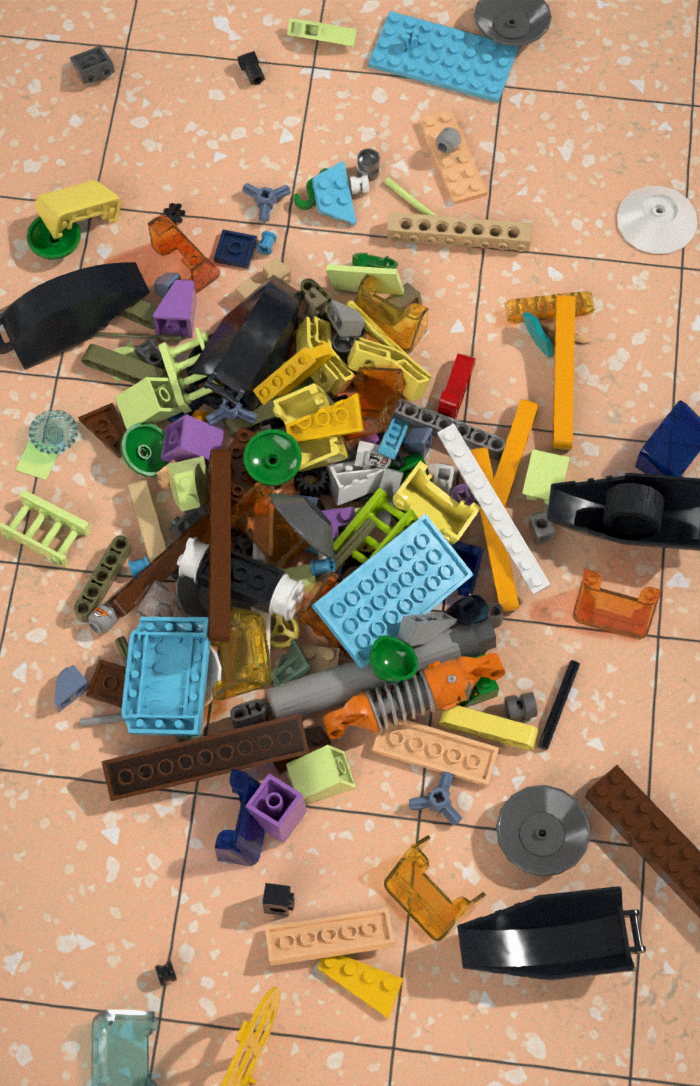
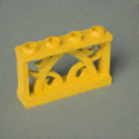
M325 340L321 341L314 348L308 349L304 347L253 391L260 402L265 405L275 397L291 393L336 355Z

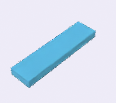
M392 416L377 452L395 459L409 423Z

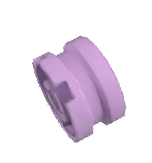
M459 484L451 491V497L458 503L462 501L461 497H466L464 505L470 506L473 502L476 503V499L467 484Z

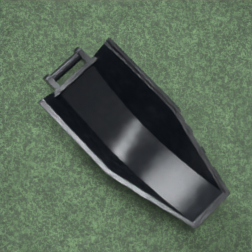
M136 262L101 264L63 274L36 286L13 303L0 309V325L3 324L10 340L5 343L0 333V354H6L15 350L23 368L26 370L95 336L94 333L100 328L107 327L109 321L116 316L120 317L123 314L122 311L130 305L134 306L150 293Z
M272 275L223 318L189 372L191 374L207 376L208 379L203 387L211 389L229 401L234 408L242 399L247 408L254 412L260 400L253 390L279 369L287 357L303 294L275 275ZM214 380L215 382H217L218 384H220L221 386H223L224 388H226L227 390H229L230 392H232L233 394H235L236 397H235L234 395H232L231 393L227 392L226 390H224L223 388H221L220 386H218L217 384H215V383L212 382V381Z
M625 473V476L612 477L610 475L604 479L594 480V478H589L583 482H575L574 480L553 483L550 488L547 520L574 532L619 544L700 551V478ZM623 483H636L659 491L664 498L662 523L659 532L648 538L635 539L618 536L608 530L603 525V515L607 491L611 487Z
M621 886L537 895L527 901L516 903L511 907L497 910L487 916H481L457 925L463 969L550 981L636 971L631 954L646 952V946H643L638 919L640 912L639 909L623 910ZM625 918H630L634 947H629Z

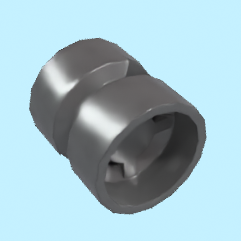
M363 149L357 156L358 177L367 175L368 181H374L380 172L379 153L374 149Z
M336 333L332 339V349L345 364H348L347 358L355 342V337L339 336Z
M533 692L522 693L520 697L517 695L504 697L505 710L509 720H521L522 716L525 719L537 717V705Z

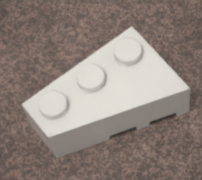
M355 461L329 464L327 469L329 472L328 487L337 506L377 491L380 488L385 469L363 464L362 467L356 466Z

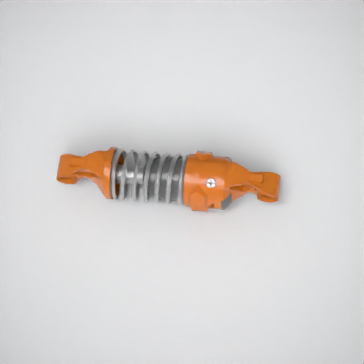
M489 653L478 658L461 656L442 663L436 661L427 664L425 669L420 670L418 676L415 674L412 678L402 682V684L394 683L392 691L386 683L387 698L383 697L379 687L375 689L378 698L376 702L369 690L360 692L359 695L353 696L343 708L326 714L322 721L330 739L342 737L349 725L364 728L376 734L382 731V726L388 729L387 714L392 724L397 726V714L406 723L408 715L415 719L416 714L424 716L427 710L433 712L441 709L443 711L453 709L457 703L469 699L473 687L481 677L496 680L503 677L506 671L499 655L496 653Z

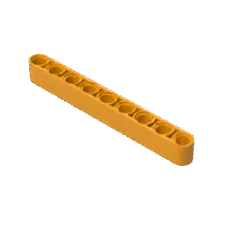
M556 295L552 448L560 450H572L575 296Z
M488 448L471 449L472 455L496 493ZM480 509L498 604L503 607V612L518 610L519 602L509 554L483 510Z

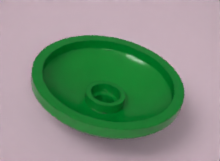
M39 216L28 228L27 242L32 252L37 256L49 260L61 259L73 253L78 247L81 240L80 227L77 222H73L72 229L68 230L66 227L62 231L63 236L54 239Z
M137 423L128 428L123 434L120 444L122 457L129 468L137 474L145 477H156L157 472L170 463L161 460L165 432L150 423Z
M269 429L257 433L249 440L244 450V465L248 474L258 483L267 486H278L290 481L299 471L302 462L301 449L297 441L290 434L277 429ZM271 459H275L277 462L275 464H271L269 461Z

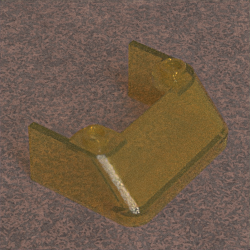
M427 835L409 847L385 878L384 887L431 939L441 941L472 913L486 894L482 892L471 901L460 896L452 902L425 874L429 867V860L421 850L431 839Z

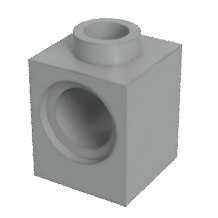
M548 512L535 513L529 519L528 525L536 545L554 540L556 531L553 523L547 520ZM537 525H544L546 528L541 529Z

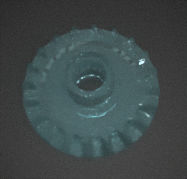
M48 410L39 414L32 421L29 428V438L35 449L48 455L50 453L57 455L59 452H65L66 449L71 448V445L75 443L76 437H78L76 421L70 414L61 410Z

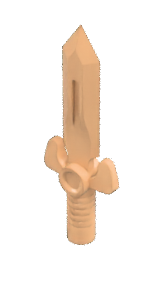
M555 319L550 324L539 321L542 329L547 330L549 333L548 337L555 339ZM575 331V341L580 343L592 342L586 334Z

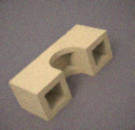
M277 257L263 267V276L266 280L275 275L285 283H290L291 271ZM248 278L235 288L236 298L242 302L262 284L254 283Z

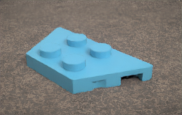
M341 161L312 179L317 210L322 215L331 216L338 221L341 219L349 222V225L355 226L356 218L345 163Z

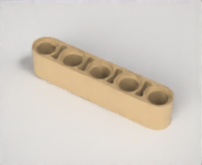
M145 479L128 484L149 562L151 563L166 549Z

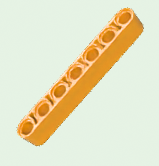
M521 399L494 477L496 493L504 508H506L539 407L538 403Z

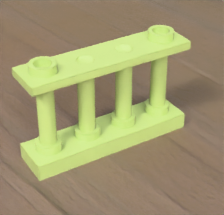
M199 327L195 328L197 338L180 346L170 348L165 342L158 345L178 407L185 414L192 411L190 404L193 400L213 392L209 388H201L190 394L185 392L187 385L207 377L193 374L183 379L179 374L182 372L181 370L194 365L200 354L181 363L175 361L176 355L198 345H201L203 351L209 342V338L206 332L203 333ZM213 380V382H214L215 384H217L218 386H220L221 388L224 389L223 386H221L220 384H218L217 382H215V381Z
M23 490L20 494L23 506L9 527L0 523L2 536L8 540L13 539L48 557L55 565L60 566L61 564L67 567L68 562L64 555L77 535L88 536L91 531L89 523ZM34 509L38 511L39 515L24 535L16 531L28 511ZM50 517L54 519L55 523L42 543L32 539L45 518ZM67 526L71 528V532L57 552L48 548L61 527Z

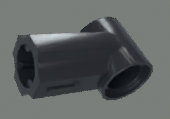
M255 51L237 57L241 70L245 71L251 84L256 86L265 80Z

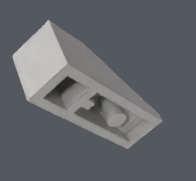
M444 612L406 615L402 617L397 638L404 643L407 642L411 647L423 645L456 624L457 619Z

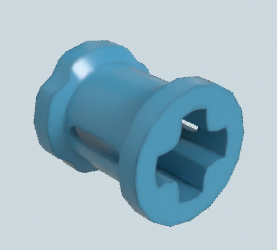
M264 231L261 235L262 240L257 245V250L261 254L270 255L273 251L272 245L276 242L277 236L273 232Z
M147 556L137 561H128L132 578L149 565Z
M328 557L324 560L312 559L310 562L312 575L319 576L322 573L334 574V559H329Z

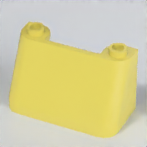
M90 180L64 189L43 193L38 196L35 203L36 211L54 239L62 237V231L66 227L68 230L72 229L73 222L101 215L103 219L107 218L109 223L118 221L121 200L118 195L97 180Z
M315 383L273 401L275 416L277 418L280 417L284 421L285 426L290 422L330 406L325 392ZM341 436L298 443L302 454L300 472L348 458Z
M419 461L393 496L394 505L405 512L411 508L418 519L426 513L449 544L454 545L481 507L474 502L469 506L464 505V500L460 503L455 501L430 481L432 476L430 474L427 476L425 472L428 466Z

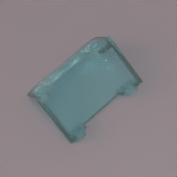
M105 1010L94 1016L92 1021L91 1086H158L153 1079H149V1036L157 1028L155 1011Z

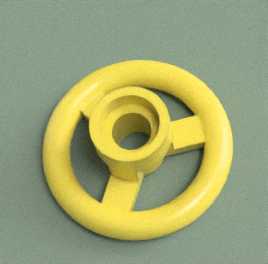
M274 613L271 615V618L276 616V624L274 630L271 631L270 645L276 648L291 646V640H297L299 623L296 617L291 620L294 631H291L290 622L285 621L281 615ZM279 625L283 626L284 631L279 630ZM276 635L291 637L285 642H276L272 639Z

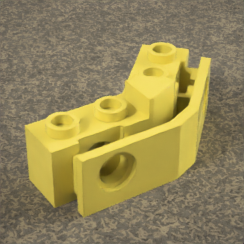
M315 316L310 321V318L306 317L296 330V352L298 353L304 347L308 349L314 348L321 341L325 340L336 356L310 377L325 393L328 391L332 392L333 395L341 393L347 389L356 376L332 349L330 322Z
M361 337L358 341L355 340L347 358L349 369L354 372L368 374L374 378L378 377L379 383L383 385L390 384L393 389L399 391L409 401L423 397L432 377L430 373L405 353Z

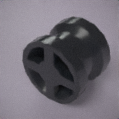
M171 960L162 966L159 964L155 965L161 986L165 985L168 981H177Z

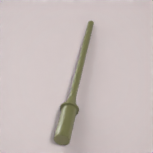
M94 333L95 336L146 339L150 337L161 342H181V335L163 333L159 335Z

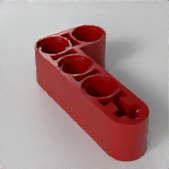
M460 353L457 354L445 391H442L440 396L438 413L456 420L476 358Z

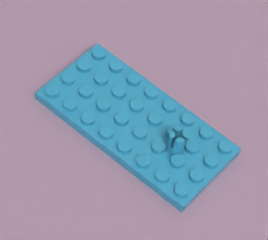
M390 11L369 60L368 67L499 103L519 46L512 47L497 44L484 36Z
M425 513L315 602L312 608L362 669L369 663V652L376 639L384 635L397 638L403 616L429 613L474 574Z

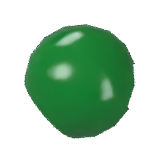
M361 252L352 255L353 266L397 269L399 265L389 256L383 258Z
M389 635L380 636L374 641L369 652V662L378 678L388 683H401L416 674L418 658L411 645Z

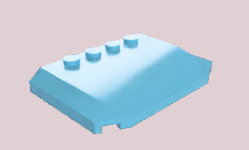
M141 617L136 630L132 631L129 638L121 711L123 719L127 724L128 732L131 735L199 736L203 725L210 652L208 617Z

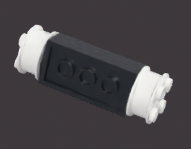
M198 537L189 538L184 554H181L177 561L179 576L190 577L194 579V583L208 588L209 544L200 542ZM231 549V598L273 615L276 613L284 616L285 621L293 620L297 613L298 603L303 602L306 592H303L305 588L304 581L300 580L297 582L290 579L289 575L285 574V571Z

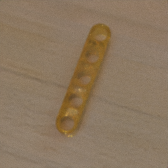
M581 291L511 299L504 304L507 321L510 323L524 322L522 314L525 312L531 313L538 320L555 319L556 295L575 296V316L589 315L595 311L592 293Z

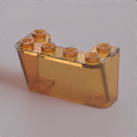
M158 216L148 223L151 246L159 255H168L177 249L184 256L181 261L191 271V276L188 280L194 281L196 294L219 278L220 270L168 217Z
M359 367L353 381L359 394L364 432L342 435L346 442L383 433L388 430L404 390L405 380L402 369Z

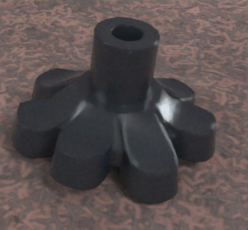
M170 203L169 208H164L163 210L166 214L164 220L169 222L171 226H174L176 222L181 223L183 219L180 216H184L186 213L185 210H181L182 205L180 203Z

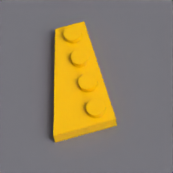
M359 394L351 395V397L340 400L334 405L327 408L324 407L317 410L318 412L286 424V433L290 434L297 443L364 432Z
M344 955L320 959L317 970L347 989L369 1007L378 1011L383 1017L389 1019L403 978Z

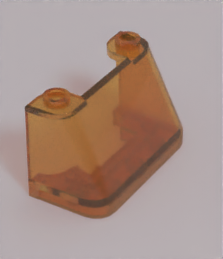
M258 481L231 507V526L235 529L237 527L243 529L266 555V564L282 569L311 547V545L292 528L271 502L269 495L276 492L271 487Z
M585 569L573 609V619L579 624L636 640H642L647 637L660 598L661 589L645 587L641 590L639 598L600 588L602 578L599 573Z

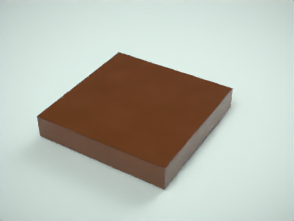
M99 659L85 696L122 708L126 667Z

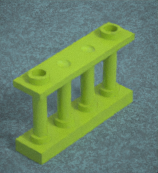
M378 488L333 543L334 552L337 553L366 519L369 518L376 524L377 528L388 534L381 544L369 535L363 540L375 549L369 557L370 559L413 524L418 517L411 508L406 513H403L389 503L391 499L387 493ZM383 509L400 519L394 528H391L377 518ZM354 550L350 555L362 564L368 560L367 557L357 550Z

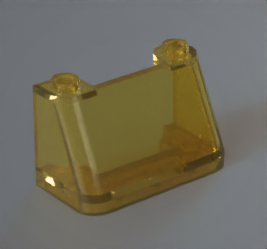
M366 274L360 283L354 303L406 354H410L427 332L429 309L418 303L409 305L406 310L399 308L375 294L378 290V281ZM366 330V334L369 335L370 337L374 338V337Z
M231 607L229 643L210 642L211 645L219 647L223 681L219 680L212 685L213 699L226 700L264 688L273 680L264 618L257 612Z

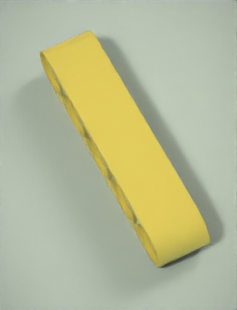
M457 705L453 709L442 710L439 725L442 727L525 750L534 749L538 729L534 726Z

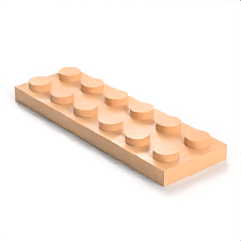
M452 109L419 118L420 127L453 204L457 205L487 196L486 187ZM446 127L456 129L461 136V143L450 154L440 152L435 143L436 137Z
M387 714L389 727L385 729L382 726V731H379L372 749L373 753L440 773L450 772L456 778L488 787L499 747L408 720L405 723L398 717V724L395 726Z
M388 908L265 927L270 966L395 947Z

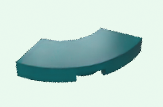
M529 312L522 314L528 332L539 349L549 358L554 356L552 340L545 334L538 318Z

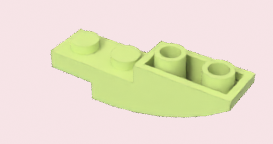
M293 18L289 19L287 31L288 36L352 47L355 46L357 29Z

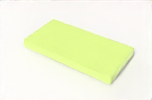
M327 264L326 271L334 290L395 295L404 294V287L397 269Z

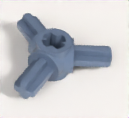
M247 183L244 184L242 189L243 193L254 198V202L257 203V207L260 209L259 221L263 223L269 221L270 210L277 203V199L291 193L288 185L273 190L268 187L258 189Z
M225 388V390H226L227 392L231 393L232 395H234V396L236 397L235 394H233L232 392H230L229 390H227V389ZM224 398L223 403L219 405L220 408L206 416V420L210 425H214L224 418L227 420L241 418L254 424L258 417L256 413L244 408V404L240 403V401L234 409H230L231 403Z
M443 772L438 786L434 787L432 792H428L427 796L410 798V810L429 808L430 811L434 810L438 814L442 813L453 826L457 825L462 820V817L451 806L452 801L449 799L451 795L449 788L454 775L450 772ZM437 797L442 798V801H440V803L436 802Z

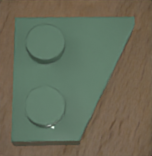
M295 639L291 640L290 644L292 646L286 655L282 654L278 665L274 667L270 674L276 686L299 679L312 669L298 641Z

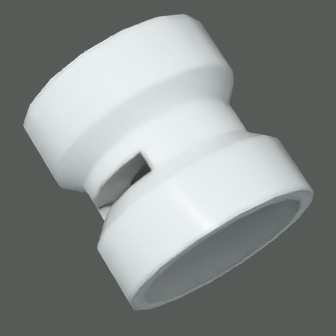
M363 175L360 178L355 176L349 178L351 194H357L358 192L369 193L367 175Z

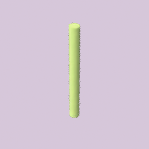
M389 177L385 180L384 183L421 213L437 216Z

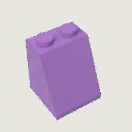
M188 279L175 280L153 314L156 335L163 333L181 335V337H193L197 302L194 281Z
M186 414L166 426L161 460L171 462L174 459L176 462L204 456L206 469H209L210 449H221L224 442V430Z
M271 774L267 775L245 806L265 832L283 844L307 812L303 794Z

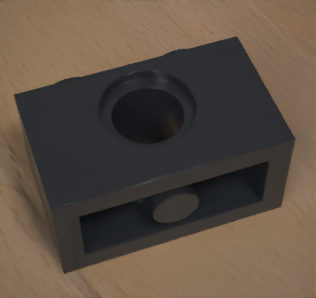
M265 883L262 903L264 913L289 916V911L294 910L295 903L294 893H291V886Z

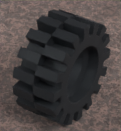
M322 466L304 472L298 471L294 476L296 491L300 490V495L305 493L306 496L311 495V497H315L316 494L318 497L321 496V493L324 494L329 482L328 470L325 471L326 467ZM313 475L319 481L316 484H309L304 480V477Z

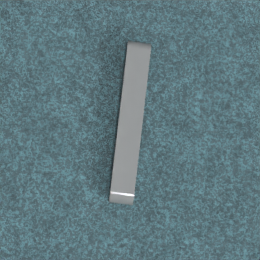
M389 396L384 402V414L389 419L394 416L409 423L411 428L430 427L433 429L432 436L439 438L437 432L443 430L440 427H448L454 424L459 433L465 434L462 438L469 450L487 447L489 458L496 460L502 456L505 441L497 435L396 396ZM407 413H412V414H414V415L408 416V415H406V414H407ZM497 446L500 449H493L492 447Z

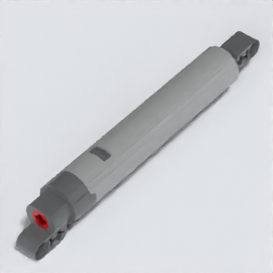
M495 602L489 603L487 605L490 609V615L485 622L461 624L449 628L426 644L412 647L418 658L416 676L419 675L420 670L422 671L426 668L427 664L436 661L442 663L461 656L476 657L481 655V652L496 648L494 628L501 626L503 623V607ZM353 660L266 690L267 703L262 699H254L236 705L231 709L230 717L234 728L267 721L269 714H272L274 719L301 713V717L348 702L353 696L359 695L360 692L369 690L372 694L376 692V687L384 690L386 683L389 687H393L394 683H388L378 678L373 672L370 662L361 669Z

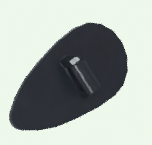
M469 595L450 606L447 614L457 619V623L478 624L485 622L489 618L490 609L481 596Z

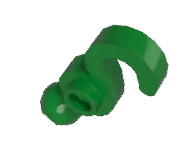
M327 168L320 170L319 174L327 170ZM313 178L308 180L306 184L308 201H301L297 193L294 195V203L299 209L308 210L315 204L312 185Z

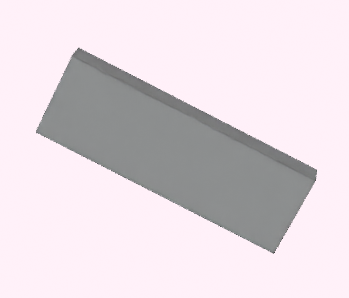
M385 468L380 488L387 493L391 499L389 503L395 507L393 496L401 486L404 473ZM383 509L377 518L390 526L393 515Z

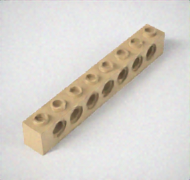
M389 212L387 240L523 252L530 249L532 223Z

